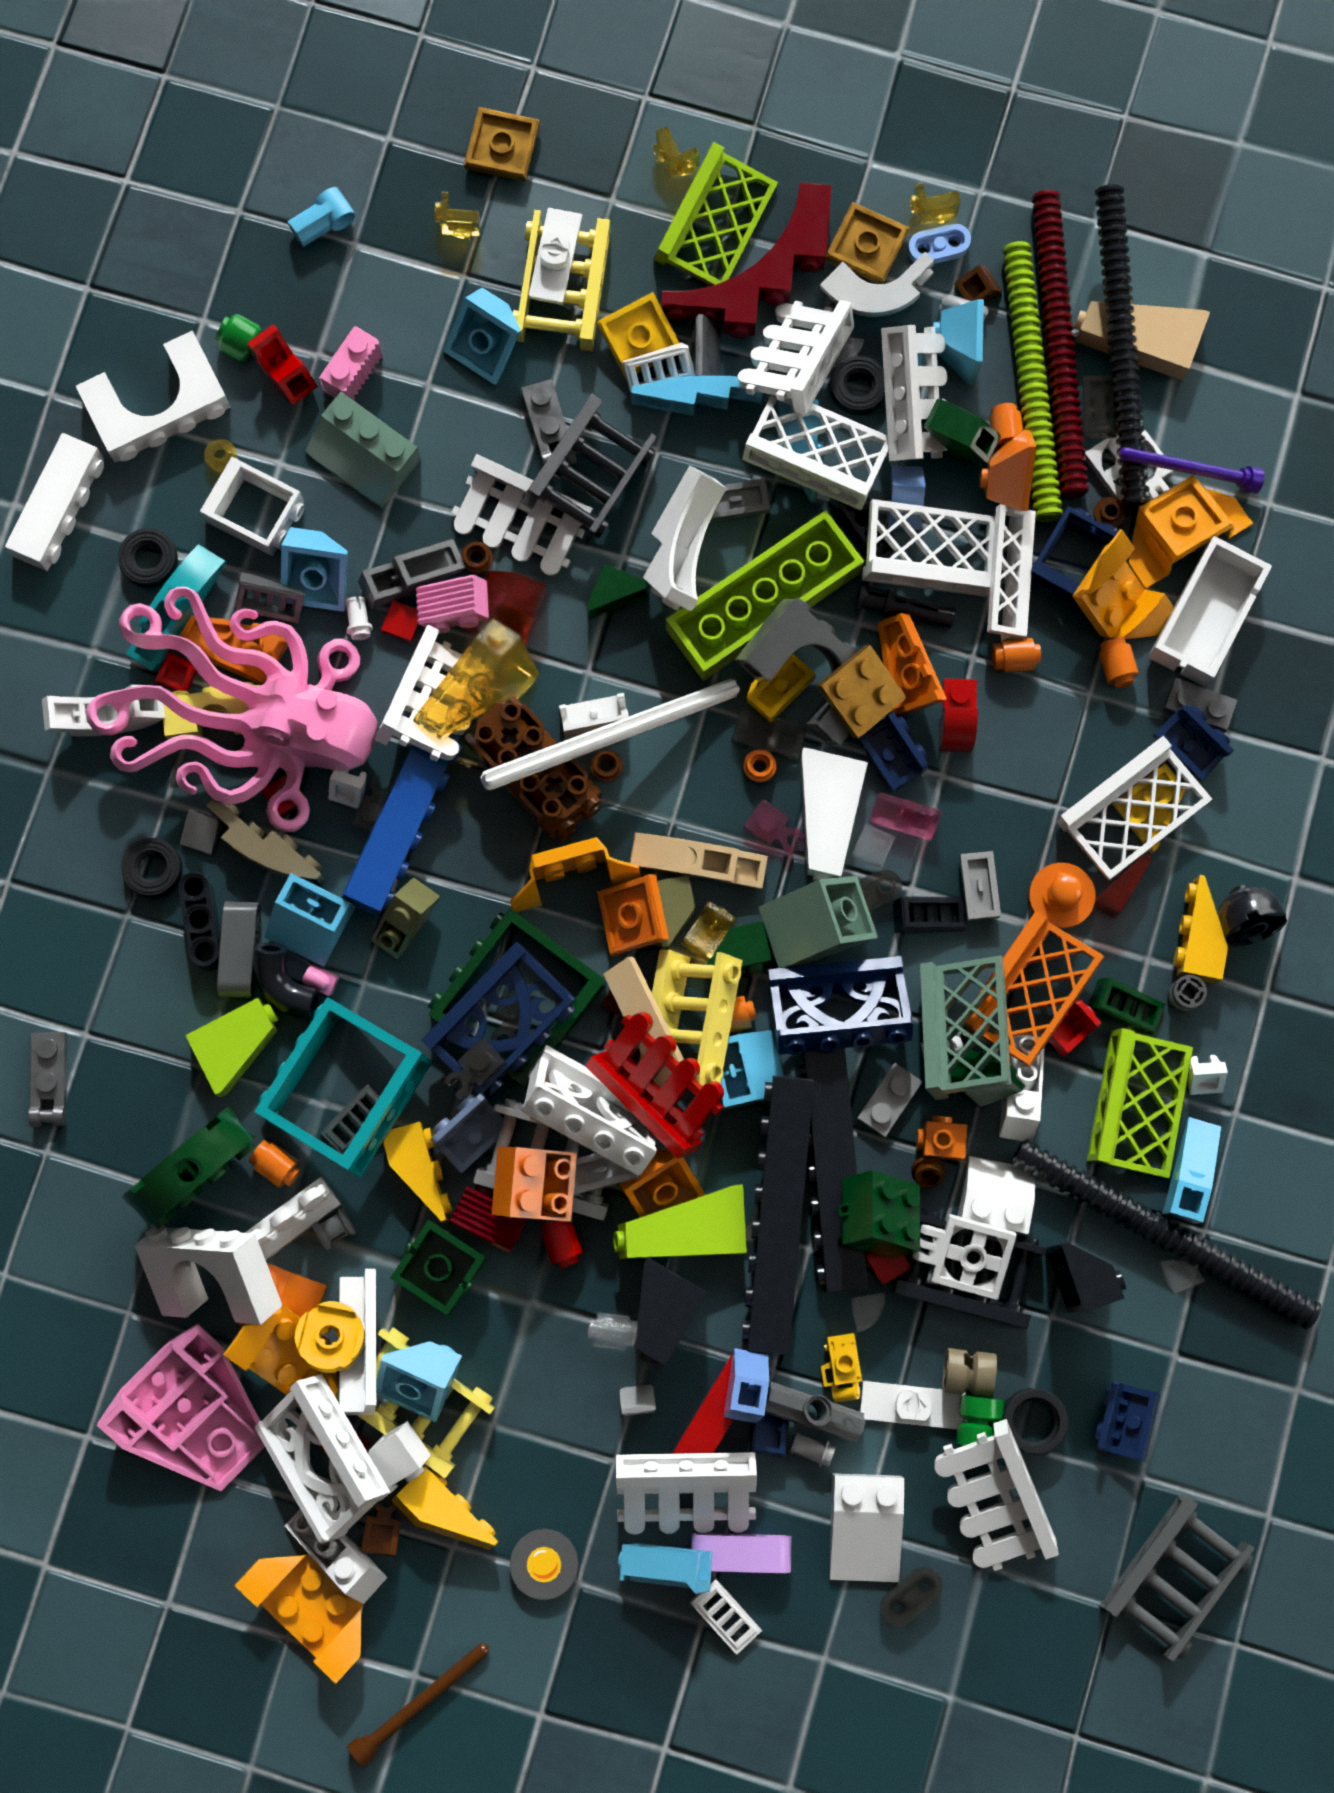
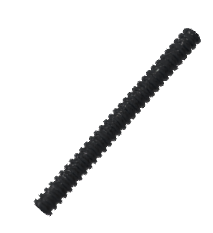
M1108 184L1100 186L1095 190V196L1098 197L1095 203L1099 207L1096 215L1100 217L1097 225L1101 227L1098 230V235L1102 237L1099 240V245L1103 247L1100 250V255L1103 257L1100 262L1101 266L1104 267L1101 274L1105 277L1102 285L1106 287L1103 290V295L1107 296L1104 300V305L1108 306L1105 309V315L1109 317L1106 319V325L1109 326L1106 332L1110 336L1107 344L1111 346L1108 354L1112 356L1109 364L1113 366L1110 369V374L1114 376L1111 379V385L1114 386L1112 395L1115 396L1112 403L1116 406L1113 414L1117 416L1114 424L1118 425V428L1115 429V434L1119 435V438L1116 439V444L1120 446L1117 449V454L1119 455L1120 449L1124 447L1146 451V446L1142 445L1145 442V436L1142 435L1145 429L1141 425L1144 417L1140 415L1143 407L1139 405L1142 397L1138 395L1141 391V386L1137 385L1140 382V376L1136 374L1139 372V366L1136 365L1139 359L1135 355L1138 347L1134 345L1137 337L1133 335L1136 327L1132 325L1135 322V317L1131 315L1134 312V307L1131 305L1133 296L1130 295L1133 289L1129 285L1132 277L1128 275L1131 272V267L1127 265L1130 262V257L1126 255L1129 252V247L1125 245L1128 243V237L1125 236L1127 227L1124 226L1127 219L1123 216L1126 208L1122 206L1125 198L1121 196L1124 193V187L1118 184ZM1119 458L1117 462L1121 465V468L1118 470V474L1122 475L1119 484L1123 485L1120 494L1124 495V498L1121 499V504L1127 507L1142 506L1149 502L1151 499L1147 492L1150 491V488L1146 485L1149 477L1145 475L1148 467L1144 464L1125 461Z
M1029 1139L1023 1140L1012 1158L1013 1166H1022V1171L1026 1172L1029 1170L1031 1171V1176H1040V1181L1043 1183L1046 1181L1050 1182V1187H1059V1192H1068V1197H1077V1202H1086L1088 1208L1095 1207L1096 1212L1099 1214L1104 1212L1107 1219L1113 1217L1116 1224L1122 1222L1125 1229L1132 1228L1134 1234H1143V1239H1152V1244H1161V1249L1165 1251L1170 1249V1253L1173 1256L1179 1254L1182 1261L1189 1260L1191 1266L1198 1265L1200 1271L1207 1270L1208 1275L1211 1277L1216 1275L1218 1281H1227V1286H1236V1291L1239 1293L1245 1291V1295L1248 1298L1255 1297V1302H1264L1266 1308L1273 1307L1275 1313L1279 1314L1282 1312L1284 1318L1289 1319L1291 1317L1292 1322L1295 1324L1302 1323L1301 1326L1305 1330L1311 1328L1317 1321L1321 1312L1320 1302H1312L1309 1296L1302 1297V1292H1293V1288L1289 1285L1284 1287L1281 1280L1275 1282L1272 1275L1265 1276L1263 1270L1256 1271L1255 1266L1252 1264L1247 1266L1245 1260H1236V1255H1227V1250L1223 1248L1218 1250V1246L1215 1243L1209 1245L1206 1238L1200 1240L1197 1233L1190 1234L1189 1229L1186 1227L1181 1229L1179 1223H1170V1218H1161V1213H1152V1208H1143V1204L1140 1201L1134 1203L1131 1196L1125 1198L1122 1191L1115 1192L1113 1186L1106 1187L1105 1182L1102 1180L1097 1182L1095 1176H1086V1171H1077V1166H1068V1161L1065 1159L1059 1161V1157L1056 1154L1053 1156L1049 1155L1047 1149L1040 1150V1145H1031Z

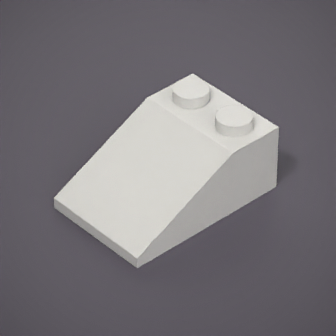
M832 1473L830 1580L899 1582L904 1517V1478L902 1476Z

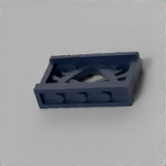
M515 942L421 1041L441 1058L477 1096L481 1093L483 1096L488 1094L492 1097L505 1084L502 1078L510 1070L514 1073L517 1072L528 1061L529 1058L525 1054L534 1045L540 1048L552 1036L549 1029L558 1020L563 1024L576 1011L573 1005L577 999L520 943ZM524 961L543 981L527 986L518 965ZM501 985H506L508 987L507 994L514 991V989L517 994L507 999H501L497 995V990ZM542 988L550 989L556 997L555 1007L547 1013L541 1012L539 1005L546 999L537 997L531 1000L530 993ZM484 1000L497 1006H508L519 1002L520 1018L516 1037L495 1041L481 1040L485 1034L487 1024L485 1013L480 1007ZM469 1018H476L479 1022V1028L474 1038L469 1036L475 1028L469 1030L465 1026ZM532 1018L537 1021H542V1023L531 1033ZM446 1039L459 1046L468 1048L463 1056L462 1064L441 1045ZM475 1050L482 1051L478 1057L480 1068H482L485 1060H491L494 1064L492 1072L486 1077H477L471 1071L470 1059ZM515 1050L504 1062L502 1061L499 1052Z
M901 956L768 969V987L778 1054L798 1055L809 1051H833L838 1048L848 1047L866 1048L870 1045L888 1043L897 1045L912 1040L913 1019L911 1017ZM895 987L897 1000L883 997L885 988ZM862 990V994H859L855 991ZM844 992L849 999L864 1005L852 1017L841 1022L817 1009L830 999L832 993ZM822 994L819 998L815 999V995ZM790 997L795 1006L782 1013L780 998ZM879 1005L894 1009L899 1017L878 1020L880 1017L889 1018V1013L885 1009L880 1008ZM801 1013L802 1016L796 1021V1028L788 1029L786 1026L787 1021ZM799 1025H806V1026H807V1027H803V1028H797Z

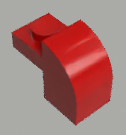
M273 324L247 343L265 375L292 406L318 387L304 363L293 354L282 334Z
M944 678L942 689L947 701L942 702V714L939 719L938 752L971 753L976 741L978 708H976L977 679Z

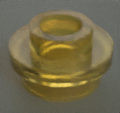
M224 439L212 441L204 452L207 465L215 471H224L231 457L237 459V451L234 445ZM219 450L226 452L223 458H216L215 453Z

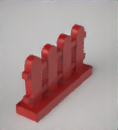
M640 1012L633 1016L630 1014L626 1015L621 1021L625 1027L615 1041H607L603 1046L607 1051L591 1056L585 1066L677 1159L695 1152L701 1145L702 1141L700 1138L705 1133L701 1127L712 1112L715 1115L719 1114L724 1108L719 1103L724 1096V1089L716 1081L702 1086L696 1080L700 1073V1065L695 1059L687 1058L678 1062L672 1056L677 1046L672 1036L663 1035L655 1040L649 1034L653 1026V1019L650 1014ZM643 1043L648 1048V1051L637 1065L631 1057L639 1045ZM666 1066L672 1073L660 1088L654 1080L663 1067ZM689 1089L695 1095V1098L684 1111L678 1105V1102Z

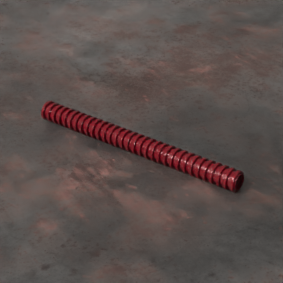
M1049 189L1039 191L1032 196L1033 212L1035 213L1033 218L1035 221L1034 229L1037 232L1035 239L1038 241L1036 248L1039 250L1037 253V258L1039 259L1038 267L1041 269L1039 271V277L1041 278L1040 286L1042 287L1041 296L1044 297L1042 298V305L1044 306L1042 312L1045 316L1043 322L1047 325L1044 328V332L1047 334L1045 342L1048 344L1046 347V351L1049 353L1047 361L1050 363L1048 370L1051 372L1049 374V380L1052 382L1050 390L1053 391L1051 393V399L1054 401L1052 402V409L1055 410L1052 415L1056 420L1053 425L1057 429L1054 436L1058 439L1055 442V446L1059 448L1056 451V456L1060 458L1057 461V465L1060 467L1058 475L1062 477L1059 480V484L1063 487L1060 489L1061 496L1066 498H1077L1089 492V486L1085 485L1088 482V477L1085 475L1087 467L1084 466L1086 464V457L1083 456L1086 451L1082 446L1085 443L1084 438L1081 437L1084 433L1083 428L1080 427L1083 424L1080 418L1082 411L1078 408L1081 405V401L1078 399L1080 391L1076 389L1079 386V382L1076 380L1078 372L1075 370L1077 363L1074 361L1076 358V353L1073 351L1075 343L1072 342L1074 340V334L1071 332L1073 324L1070 323L1072 321V315L1070 314L1071 305L1068 304L1071 299L1068 295L1070 291L1067 285L1069 279L1066 276L1068 273V269L1065 266L1067 259L1064 257L1066 250L1063 248L1065 245L1063 239L1064 231L1062 230L1063 222L1060 220L1062 218V212L1060 211L1061 203L1059 201L1060 193Z

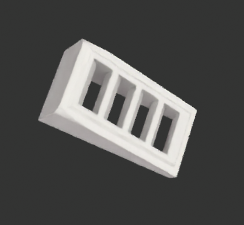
M683 343L622 361L630 393L633 386L663 379L695 376L689 348ZM678 355L681 366L680 370H677L674 360V356ZM661 359H666L668 374H664ZM650 362H653L655 378H651L648 366ZM638 365L641 367L644 381L640 383L635 366Z
M716 1577L710 1583V1592L699 1593L690 1600V1604L736 1655L762 1631ZM718 1592L722 1597L707 1610L703 1605ZM728 1603L731 1608L716 1621L713 1615ZM737 1613L741 1618L725 1631L722 1625ZM746 1623L750 1628L735 1642L731 1636Z

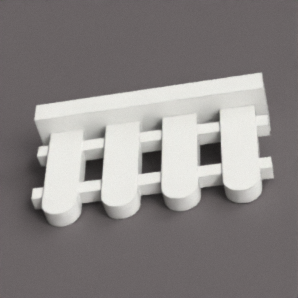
M840 300L834 311L833 308L826 306L824 310L804 307L803 302L795 301L794 304L784 303L777 306L775 309L776 319L782 325H769L763 330L764 341L770 346L769 348L756 347L751 351V361L757 369L747 368L741 370L738 374L739 386L746 389V393L754 395L757 391L776 395L779 401L785 402L786 398H791L794 412L806 415L854 328L851 302ZM792 327H803L812 329V331L810 332L805 330L794 329ZM781 347H782V348L797 350V351H800V352H799V354H798V353L783 351V350H780V349H781ZM770 369V370L785 372V373H788V374H787V376H785V375L770 373V372H767V371Z
M915 325L881 328L889 461L923 459V452H931V459L943 458L942 451H947V449L929 432H922L921 420H927L936 400L939 399V386L945 385L947 381L945 368L937 366V353L944 351L945 339L942 334L935 333V327H924V333H916ZM917 354H925L926 366H918ZM919 387H927L928 399H920Z
M476 454L471 466L477 474L475 478L468 476L465 483L470 486V489L461 507L454 506L451 512L456 516L454 520L455 530L461 535H468L473 531L475 525L485 529L483 542L492 549L501 546L504 539L514 543L511 552L518 562H526L533 553H536L543 557L540 566L542 571L548 576L558 574L562 566L568 569L571 560L566 558L576 536L582 539L585 530L580 528L582 524L566 513L563 514L562 519L551 515L554 508L559 511L561 510L547 501L543 503L538 500L533 509H529L521 501L534 480ZM496 481L506 485L504 491L494 488ZM561 494L595 517L596 513L593 508ZM489 496L499 499V502L488 522L480 518V514ZM518 509L528 513L519 534L516 535L508 530ZM550 523L556 526L557 529L546 549L537 545L546 524Z
M427 625L374 740L387 745L391 736H396L400 738L398 744L405 747L408 743L431 753L429 758L437 762L439 757L444 760L455 758L459 751V745L448 736L450 732L455 735H463L467 731L470 721L466 715L459 712L460 708L474 710L480 702V695L476 690L470 688V685L473 683L477 686H484L488 682L491 672L487 666L480 663L481 658L474 656L473 659H470L450 649L452 644L446 641L443 644L435 642L440 630ZM426 661L433 664L432 669L424 666ZM444 669L464 679L462 684L439 673L440 670ZM414 686L422 688L421 693L414 691ZM432 693L453 703L452 707L449 708L429 698V694ZM403 710L411 713L410 718L402 715ZM422 718L442 728L441 732L439 733L418 723V719Z
M320 1177L245 1233L256 1234L264 1258L268 1260L309 1230L312 1224L321 1221L342 1204L325 1180Z
M1007 1419L993 1423L995 1435L987 1438L986 1433L983 1432L977 1434L978 1441L956 1449L953 1448L952 1444L943 1446L945 1453L936 1457L934 1462L935 1471L939 1476L949 1477L954 1475L957 1483L948 1488L947 1499L953 1507L967 1505L970 1513L964 1515L960 1520V1530L966 1537L980 1536L982 1544L975 1546L972 1552L975 1565L981 1568L992 1566L994 1571L1002 1569L1001 1562L1024 1554H1026L1027 1559L1036 1557L1035 1551L1038 1549L1042 1550L1045 1559L1059 1555L1056 1537ZM1004 1458L1007 1466L1000 1468L997 1460ZM988 1463L990 1472L966 1479L963 1471ZM1016 1488L1019 1496L1012 1498L1009 1490ZM1001 1494L1003 1502L979 1510L977 1501ZM1029 1518L1031 1527L1025 1528L1022 1520ZM1013 1524L1016 1532L993 1540L991 1539L989 1532Z
M755 1452L616 1455L617 1494H624V1509L617 1510V1522H624V1528L630 1534L643 1532L645 1522L659 1521L660 1530L666 1534L678 1531L680 1521H693L694 1529L699 1533L710 1532L714 1528V1520H728V1527L733 1532L740 1533L745 1531L749 1526V1520H756L755 1507H749V1492H756L757 1486ZM728 1492V1508H714V1493ZM679 1493H693V1508H680ZM645 1494H659V1509H645Z

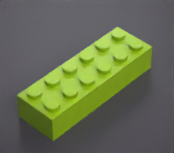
M825 510L700 595L692 611L681 608L666 618V631L702 681H704L736 659L782 599L799 598L812 607L862 572L864 560Z

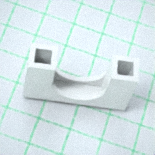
M193 331L163 344L179 375L180 390L172 406L160 414L140 416L124 408L105 372L76 385L96 429L115 463L118 461H128L134 458L139 451L149 446H160L166 442L168 437L178 432H189L195 428L197 423L206 419H216L223 415L225 410L231 408Z
M162 1226L158 1230L155 1227L149 1229L145 1234L146 1236L134 1245L162 1316L187 1318L208 1300L195 1263L208 1270L218 1281L235 1323L261 1325L283 1306L255 1233H240L237 1230L229 1232L214 1231L213 1229L195 1230L188 1227L165 1228V1226Z

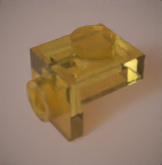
M668 126L656 130V143L652 145L657 161L659 163L664 162L670 178L678 174L680 176L690 174L699 166L700 153L697 147L679 153Z
M923 183L915 184L913 195L910 196V206L913 214H918L921 225L935 221L937 223H945L958 215L961 204L958 190L927 198Z
M442 192L441 202L435 203V222H440L442 234H451L463 239L470 238L471 236H480L479 211L450 209L449 192Z
M707 902L701 915L686 934L681 945L709 962L729 929L732 928L736 918L730 915L724 908L716 906L712 902Z

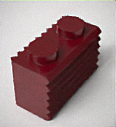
M478 1184L474 1190L466 1187L449 1224L512 1254L529 1218L491 1215L493 1192Z

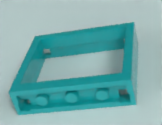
M327 997L324 1003L315 1010L313 1020L307 1030L297 1038L295 1048L287 1061L283 1062L278 1068L277 1077L270 1088L260 1096L258 1106L254 1112L361 1178L433 1061L420 1051ZM340 1017L405 1055L344 1154L339 1153L278 1115Z

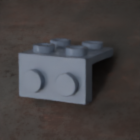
M481 1093L477 1097H474L472 1094L469 1095L458 1105L457 1109L460 1112L452 1120L446 1117L432 1129L434 1136L430 1141L461 1174L466 1172L496 1144L503 1121L500 1114L494 1111V1108Z

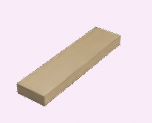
M627 957L603 974L623 1017L629 1014L633 1016L640 1012H647L653 1019V1026L649 1034L655 1040L663 1035L672 1036L634 957ZM643 1043L639 1045L638 1048L642 1056H644L648 1048ZM676 1046V1051L672 1056L680 1062L684 1058L678 1046ZM664 1066L654 1080L655 1083L661 1088L672 1072Z

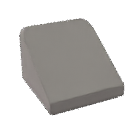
M189 810L180 845L212 855L223 824L217 819Z
M642 1385L620 1389L622 1414L628 1416L655 1412L656 1405L653 1386Z

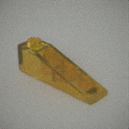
M493 618L458 659L415 715L413 722L438 739H442L471 724L474 718L488 712L498 702H507L509 697L513 695L517 699L520 698L540 674L521 637Z

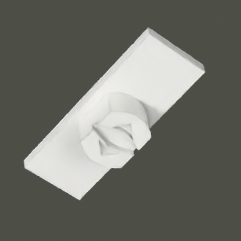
M548 208L529 290V299L563 305L582 214Z
M863 1381L860 1412L864 1413V1419L948 1429H957L958 1424L963 1422V1417L959 1415L960 1394L943 1393L942 1389Z

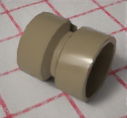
M947 1348L942 1375L943 1393L962 1395L966 1390H969L972 1396L992 1398L997 1372L996 1354L977 1351L973 1356H969L967 1350Z

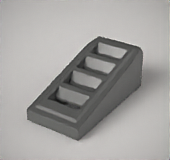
M241 572L234 610L252 609L257 611L260 616L299 624L305 592L253 574ZM248 590L255 591L253 598L247 597ZM261 592L268 594L266 603L260 601ZM274 595L281 596L279 607L272 605ZM287 598L294 599L291 611L285 610Z
M368 1084L321 1131V1134L341 1154H344L356 1135L343 1121L348 1117L360 1129L363 1123L352 1112L358 1108L367 1118L370 1111L362 1103L368 1099L375 1105L380 1097ZM337 1127L350 1139L347 1144L333 1132Z

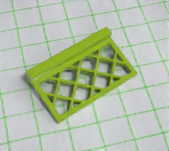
M715 142L712 143L653 258L654 261L665 265L667 262L709 286L729 280L778 184L777 181L723 152L724 147ZM723 164L736 170L739 180L724 184L720 174ZM716 180L718 186L712 187ZM758 182L768 189L764 196L751 199L747 184ZM741 186L746 201L731 205L726 190ZM720 192L725 207L710 211L706 200L707 195ZM760 204L756 211L754 205ZM701 207H703L704 213L698 214ZM748 207L752 218L751 222L738 226L733 211ZM728 213L732 228L717 232L712 216ZM707 218L711 234L696 237L692 226L693 222ZM746 230V232H745V234H744V236H743V238H742L740 232ZM689 233L690 239L684 241L687 234ZM735 234L738 248L724 253L719 237ZM714 239L718 255L703 259L698 243ZM693 245L698 260L687 263L676 257L680 248ZM733 257L728 265L726 258ZM721 260L725 272L721 281L709 275L705 264Z
M1124 1028L1110 1031L1087 1162L1106 1164L1166 1179L1170 1178L1193 1047L1137 1034L1135 1031ZM1135 1042L1146 1044L1153 1055L1142 1064H1139L1133 1054ZM1156 1047H1160V1048H1164V1049L1161 1050L1160 1052H1158V1050L1156 1049ZM1170 1050L1182 1053L1180 1067L1172 1072L1161 1057ZM1156 1060L1165 1077L1152 1085L1143 1069ZM1138 1073L1147 1089L1133 1097L1127 1087L1128 1079ZM1169 1081L1175 1090L1174 1099L1165 1105L1156 1088ZM1150 1093L1160 1109L1146 1117L1137 1101ZM1132 1106L1141 1122L1127 1130L1121 1120L1122 1112ZM1163 1113L1169 1123L1168 1132L1159 1138L1150 1121ZM1144 1126L1154 1142L1140 1150L1131 1134ZM1126 1139L1135 1155L1126 1161L1114 1159L1116 1145ZM1156 1146L1163 1155L1161 1169L1151 1167L1144 1157V1154ZM1138 1159L1142 1165L1132 1162Z

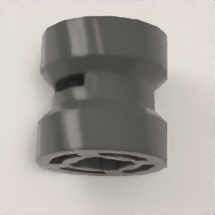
M1195 975L1180 977L1170 985L1167 991L1169 1004L1180 1012H1188L1195 1009L1205 1001L1207 996L1205 983Z

